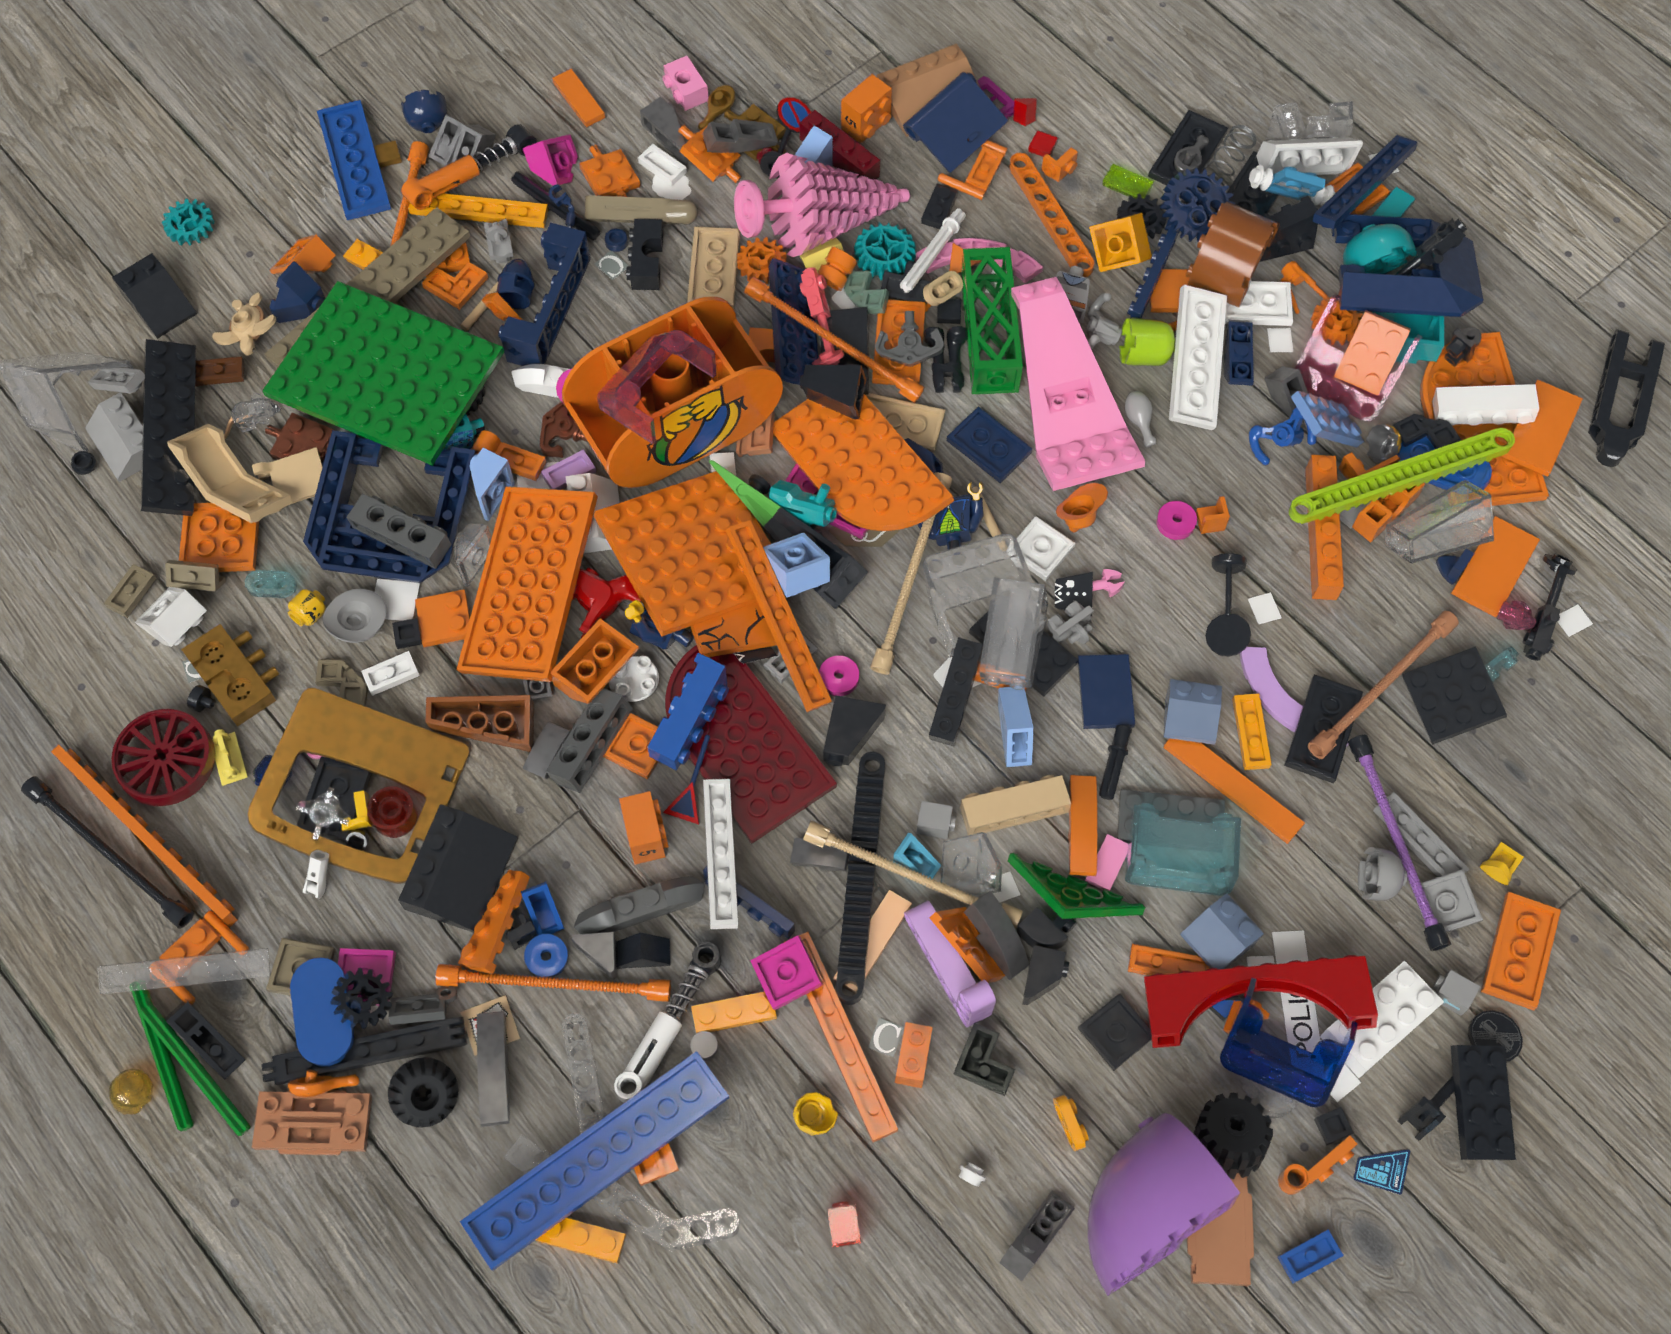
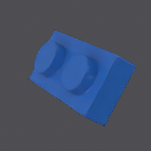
M1326 1230L1277 1258L1293 1284L1344 1255L1330 1231Z

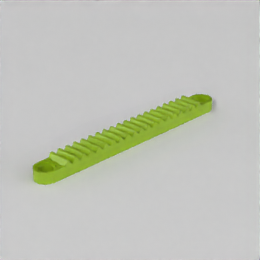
M1496 428L1298 496L1289 507V516L1293 521L1301 524L1317 519L1322 520L1325 516L1331 517L1334 513L1340 514L1345 509L1348 511L1352 507L1357 508L1361 504L1366 505L1369 501L1374 502L1380 497L1383 499L1389 494L1392 496L1398 491H1404L1406 488L1409 490L1415 485L1418 487L1424 482L1429 483L1432 479L1437 480L1441 476L1444 478L1450 473L1453 475L1458 470L1464 471L1467 467L1472 468L1476 464L1479 466L1485 461L1490 462L1493 458L1505 455L1510 451L1515 443L1514 434L1506 428ZM1495 438H1504L1507 442V445H1498L1495 442ZM1304 505L1308 508L1309 513L1304 515L1298 513L1296 506Z

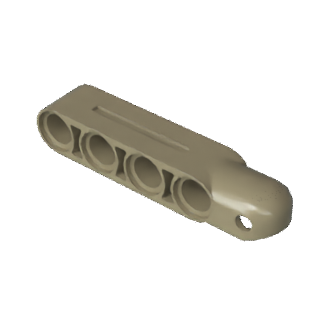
M585 196V220L634 223V219H662V224L688 225L693 223L698 215L697 207L688 200Z

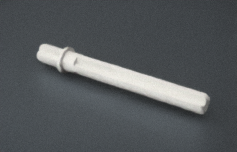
M956 209L950 217L944 219L943 226L900 283V288L904 292L909 293L910 290H913L951 236L960 230V224L966 217L962 209Z

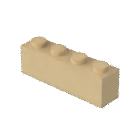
M1047 775L1042 777L1040 781L1032 783L1022 781L1011 788L997 787L990 790V793L981 795L979 793L969 794L964 799H961L960 810L968 837L1069 813L1071 801L1063 776Z

